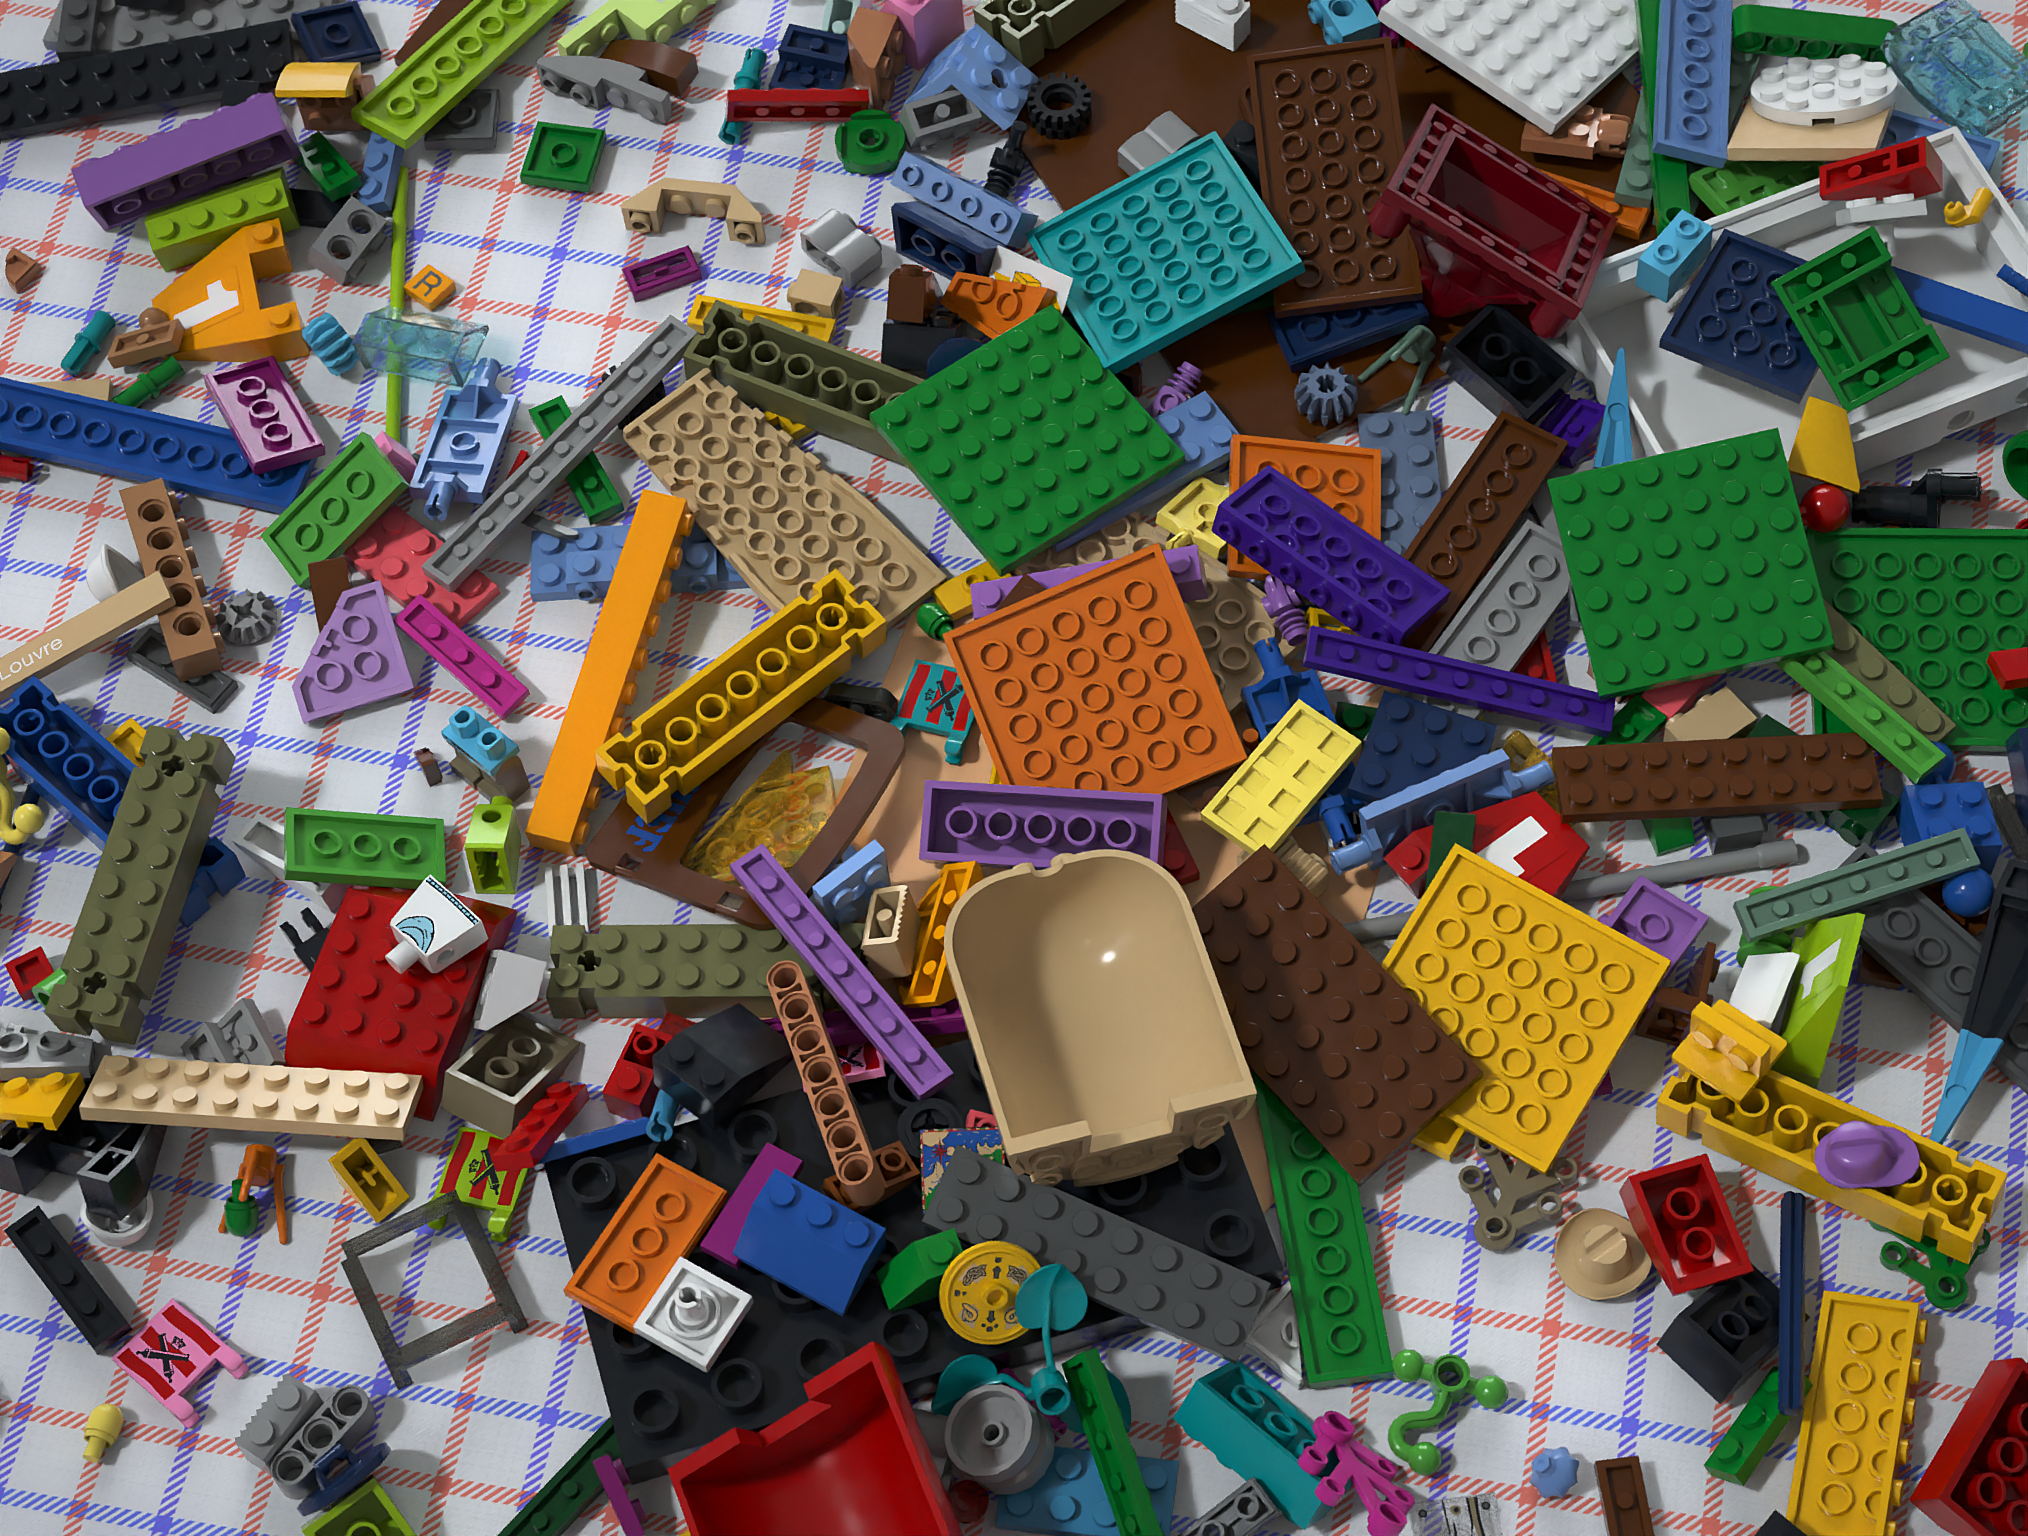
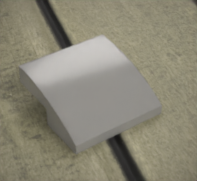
M241 998L218 1023L205 1022L181 1046L188 1061L201 1060L205 1062L282 1066L286 1062L253 999Z

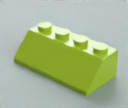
M283 167L149 210L145 219L152 252L165 272L201 261L246 225L279 218L284 233L301 228Z

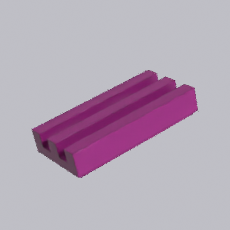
M689 245L622 268L623 277L627 281L635 303L702 279L701 270ZM687 260V261L684 262V263H681V264H678V265H675V266H672V267L668 268V266H671V265H674V264H677V263H680V262H682V261ZM651 272H654L653 274H650V275H647V276H644V277H641V278H639V279L634 280V279L637 278V277H640V276L649 274V273H651Z

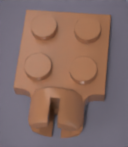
M1585 104L1552 135L1526 120L1520 151L1592 159L1595 153L1604 157L1623 158L1625 157L1630 137L1629 125H1631V118L1625 115L1603 114V108H1595Z

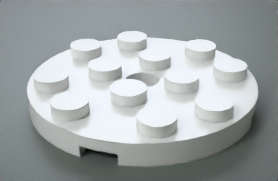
M1856 54L1819 60H1809L1805 57L1791 58L1787 61V65L1762 70L1761 76L1751 85L1752 108L1756 113L1772 121L1801 126H1812V119L1834 118L1835 125L1863 120L1885 111L1897 99V77L1887 68V65L1883 62L1863 61Z

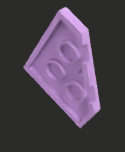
M380 580L342 592L336 603V608L327 624L324 625L310 651V656L292 685L304 724L415 690Z

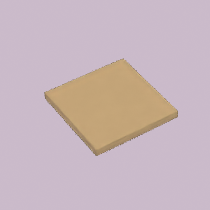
M1750 94L1728 144L1727 160L1841 161L1878 150L1886 133L1895 102L1885 111L1863 120L1835 125L1834 118L1812 119V126L1779 123L1760 116L1752 108Z

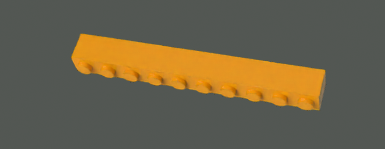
M646 489L642 491L525 829V834L530 845L533 847L576 857L579 845H585L588 839L590 823L587 821L591 809L596 810L598 808L602 795V788L599 786L603 776L597 770L595 750L618 732L623 735L625 728V718L623 715L626 706H631L635 700L637 692L635 680L638 671H644L649 655L646 647L649 638L655 637L660 624L658 612L661 603L666 604L671 593V581L669 579L673 569L678 570L683 556L681 544L684 536L689 537L693 528L694 515L690 514L687 499Z

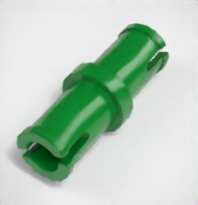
M170 355L147 374L144 372L137 376L138 380L119 395L114 396L112 400L114 403L138 408L149 399L153 398L155 400L161 396L160 391L180 376H183L185 371L177 360Z

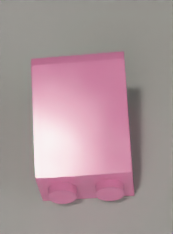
M886 0L880 12L898 15L899 29L904 33L902 54L906 55V63L917 71L922 70L931 59L965 30L962 0Z

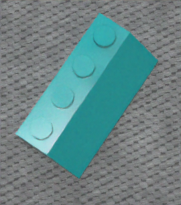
M1239 1360L1237 1364L1229 1362L1196 1380L1173 1417L1184 1428L1185 1433L1193 1440L1201 1442L1216 1455L1217 1460L1223 1466L1233 1469L1244 1480L1248 1481L1250 1478L1255 1477L1289 1522L1299 1525L1305 1530L1324 1518L1334 1506L1321 1502L1315 1495V1489L1323 1477L1331 1475L1340 1461L1335 1452L1330 1451L1327 1454L1328 1463L1318 1476L1305 1472L1299 1466L1298 1459L1307 1446H1313L1317 1441L1312 1428L1314 1422ZM1350 1479L1344 1486L1345 1493L1353 1485Z

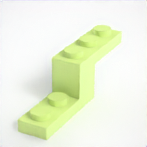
M609 0L557 41L560 56L591 57L592 54L606 43L613 41L620 32H623L632 40H645L664 44L670 36L685 24L692 22L699 13L718 0H664L661 3L657 0Z

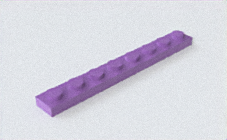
M763 843L730 865L732 875L918 1100L931 1097L954 1081L953 1071Z

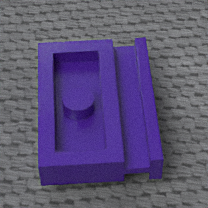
M1565 393L1538 426L1569 442L1568 450L1559 462L1560 465L1573 468L1600 435L1605 405L1583 398L1574 400L1571 399L1570 394Z

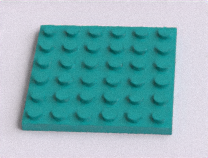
M1216 131L1025 233L1029 244L1042 265L1073 278L1066 306L1091 349L1100 358L1104 369H1110L1113 374L1124 370L1306 271L1302 260Z

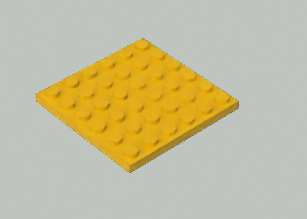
M1455 843L1381 966L1483 1072L1484 1076L1439 1116L1546 1176L1656 992L1657 987H1659L1669 970L1671 960Z

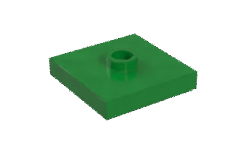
M538 121L520 173L521 184L590 193L606 143V131Z

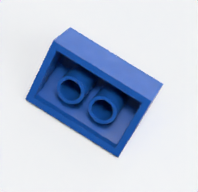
M774 1169L752 1204L732 1255L843 1317L886 1248V1228L785 1173Z

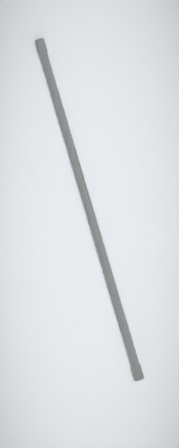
M1791 838L1758 844L1748 849L1570 881L1560 900L1567 903L1626 892L1640 875L1656 885H1663L1749 868H1766L1797 862V847L1794 839ZM1413 911L1344 923L1342 925L1357 941L1401 933Z

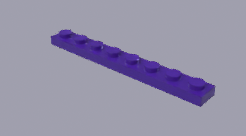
M1313 625L1308 631L1302 667L1605 738L1608 737L1612 730L1616 697L1599 701L1597 692Z

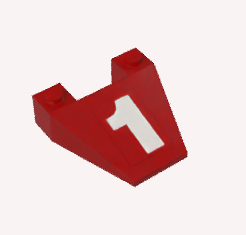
M1536 791L1467 813L1476 814L1477 816L1473 846L1474 854L1559 900L1590 849V846L1568 823L1561 824L1560 815ZM1434 825L1413 831L1383 858L1393 874L1417 899L1425 893Z

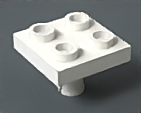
M1914 193L1883 198L1884 204L1878 205L1876 197L1856 199L1846 202V209L1836 211L1837 226L1867 223V226L1871 227L1874 226L1890 255L1897 257L1893 223H1897L1898 219L1927 215L1926 199L1914 200Z
M680 1256L633 1328L635 1333L708 1373L754 1301L751 1295Z

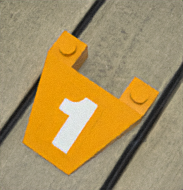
M279 218L243 226L152 299L153 307L161 309L166 314L168 321L178 318L185 328L178 352L171 355L176 360L248 363L274 356L277 363L310 355L308 343L303 338L302 329L305 327L296 301L264 309L262 307L257 280L294 272L288 242Z

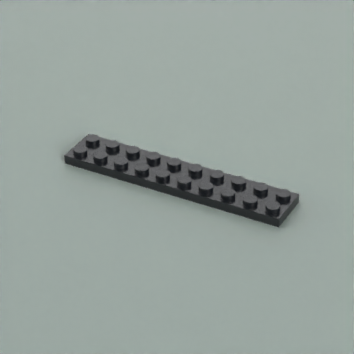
M282 19L1 72L0 140L222 99L226 80L260 81L263 91L275 89L283 69L289 63L295 62L291 25L288 19Z

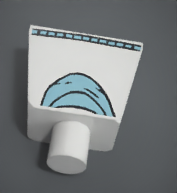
M430 874L392 918L390 926L399 944L385 958L400 974L405 972L417 960L431 973H438L488 940V936L482 920Z

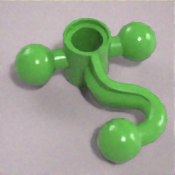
M1405 1349L1398 1352L1392 1360L1393 1374L1405 1383H1413L1419 1379L1429 1381L1431 1392L1435 1399L1431 1409L1401 1414L1392 1422L1388 1429L1387 1438L1390 1449L1398 1458L1408 1462L1410 1468L1418 1475L1429 1476L1434 1474L1442 1464L1440 1450L1430 1442H1420L1414 1446L1408 1444L1405 1441L1406 1432L1411 1429H1424L1438 1425L1445 1419L1451 1404L1462 1400L1466 1393L1475 1396L1478 1403L1486 1409L1499 1408L1505 1404L1508 1398L1509 1391L1506 1383L1498 1376L1488 1375L1481 1379L1470 1377L1468 1364L1457 1355H1443L1432 1365L1426 1363L1421 1354L1413 1349ZM1445 1372H1453L1461 1378V1382L1456 1386H1446L1441 1383L1438 1377Z

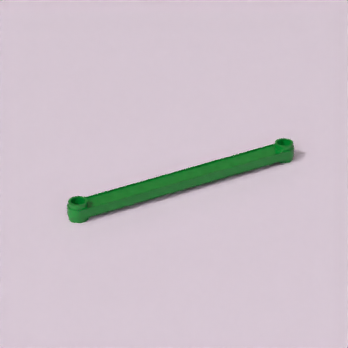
M1634 0L1656 235L1658 237L1681 210L1691 214L1686 160L1652 152L1660 0Z

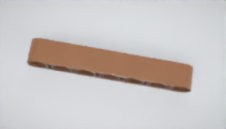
M788 960L778 962L768 971L766 977L767 985L836 1175L853 1203L860 1206L872 1205L882 1197L885 1190V1182L816 997L797 963Z

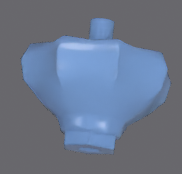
M1567 1447L1545 1448L1531 1462L1532 1475L1529 1482L1539 1490L1543 1498L1552 1496L1565 1497L1569 1488L1578 1483L1576 1473L1579 1461L1570 1455Z

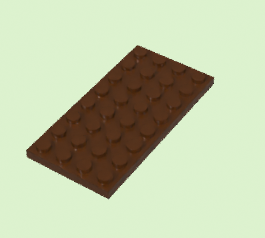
M1383 37L1248 55L1247 65L1262 200L1302 260L1306 270L1302 274L1272 289L1275 317L1283 318L1423 300L1418 252L1409 233L1410 226L1407 224L1398 238L1390 237L1389 239H1384L1377 236L1371 230V225L1368 221L1369 213L1382 195L1405 153L1391 38Z
M1265 844L1192 908L1247 1065L1359 1187L1484 1076L1477 1065Z

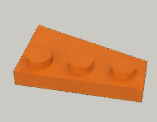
M956 271L939 303L953 313H958L960 318L991 339H994L1048 307L1056 291L1049 288L1034 287L1022 283L1007 282L991 277Z

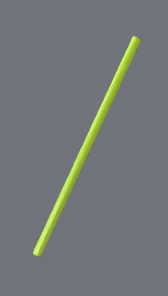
M400 166L393 200L386 434L398 443H400L405 299L403 286L405 285L408 168L405 166Z

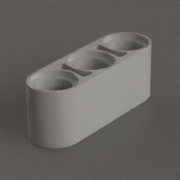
M348 1384L340 1387L274 1457L270 1467L271 1476L286 1497L296 1500L306 1498L319 1486L315 1477L316 1471L312 1464L337 1443L341 1444L346 1450L351 1451L372 1428L376 1420V1411L366 1392L357 1385ZM362 1404V1408L358 1413L352 1416H344L345 1411L351 1405ZM333 1436L331 1442L326 1447L315 1448V1444L320 1438ZM335 1459L331 1461L329 1467L330 1471L325 1475L326 1477L333 1471V1469L340 1463V1461ZM303 1468L301 1475L297 1479L285 1481L286 1475L292 1469Z

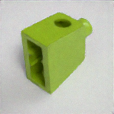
M495 796L491 798L490 804L474 806L464 848L476 894H515L521 833L513 801L505 796ZM491 852H497V860L491 857Z

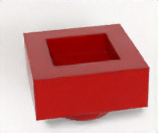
M41 946L5 964L24 1002L34 997L32 987L54 972Z

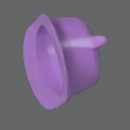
M1850 1121L1841 1124L1821 1139L1815 1150L1814 1161L1818 1173L1828 1183L1839 1188L1891 1187L1902 1185L1913 1177L1919 1167V1152L1909 1136L1896 1128L1873 1126L1864 1121Z

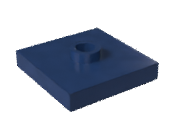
M357 0L291 14V23L310 62L361 63L363 65L381 61L382 52Z

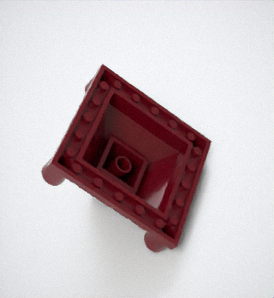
M1432 103L1407 142V149L1385 190L1368 215L1371 230L1377 236L1389 239L1390 237L1398 238L1407 224L1410 226L1409 233L1422 261V301L1431 316L1450 319L1482 308L1486 304L1527 305L1531 301L1537 304L1529 315L1532 330L1538 336L1545 339L1559 338L1571 321L1576 319L1584 306L1618 218Z

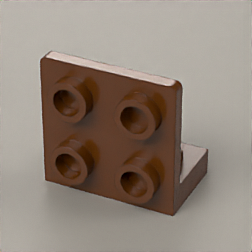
M1707 942L1688 975L1685 992L1674 987H1657L1656 992L1637 1022L1635 1035L1677 1047L1690 1033L1691 1012L1701 1001L1712 1007L1713 995L1707 994L1709 982L1714 983L1720 965V959L1714 958L1716 943Z

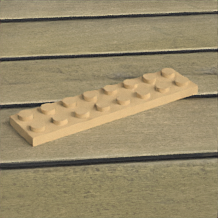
M104 1055L79 1109L82 1120L404 1141L423 1091L422 1075L403 1073L392 1074L360 1070L345 1071L323 1068L284 1067L281 1065L266 1066L205 1062L201 1060L186 1061Z

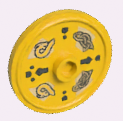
M1004 1241L983 1242L960 1253L946 1269L939 1289L940 1306L950 1327L961 1337L969 1341L987 1345L1005 1343L1024 1334L1029 1329L1023 1327L1018 1321L1015 1313V1298L1023 1282L1033 1272L1041 1268L1039 1263L1024 1248Z

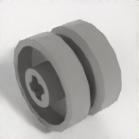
M1002 1384L983 1385L969 1391L954 1405L946 1421L944 1442L949 1458L963 1473L971 1477L982 1488L995 1494H1016L1032 1487L1046 1473L1053 1459L1055 1437L1051 1423L1040 1410L1029 1403L1018 1391Z

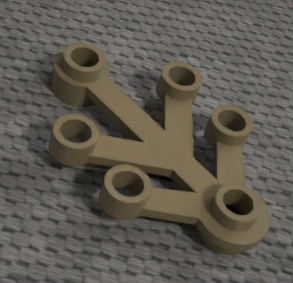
M1476 1137L1474 1141L1476 1152L1479 1157L1485 1160L1501 1193V1197L1494 1209L1484 1190L1485 1179L1483 1171L1473 1165L1466 1166L1460 1171V1187L1465 1193L1469 1194L1479 1215L1474 1225V1234L1477 1242L1487 1250L1494 1252L1503 1251L1513 1243L1517 1231L1544 1220L1554 1221L1560 1218L1563 1213L1562 1199L1554 1192L1541 1194L1537 1199V1205L1514 1214L1513 1212L1517 1203L1521 1200L1559 1185L1568 1186L1575 1183L1579 1173L1574 1159L1560 1157L1555 1160L1552 1169L1548 1171L1546 1176L1538 1174L1531 1178L1529 1176L1532 1168L1517 1160L1510 1174L1500 1150L1494 1146L1490 1149H1483L1480 1146L1485 1141ZM1563 1167H1569L1573 1170L1569 1175L1558 1173ZM1469 1176H1476L1479 1178V1180L1474 1184H1468L1465 1182L1466 1178H1468ZM1549 1202L1557 1204V1207L1551 1211L1542 1208L1544 1204ZM1493 1225L1502 1226V1229L1497 1233L1488 1231V1228Z

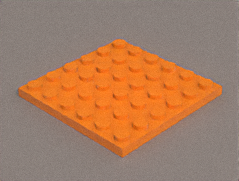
M1159 542L942 634L1002 785L1163 794L1165 796L1239 765L1248 759Z

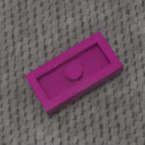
M605 1454L591 1461L625 1536L645 1535L641 1525L649 1521L639 1499L636 1498L630 1501L623 1485L630 1482V1479L620 1458L612 1462L609 1454Z

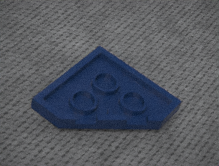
M1384 690L1350 781L1347 796L1372 803L1401 792L1411 785H1417L1436 777L1446 770H1452L1471 762L1481 755L1489 754L1498 726Z

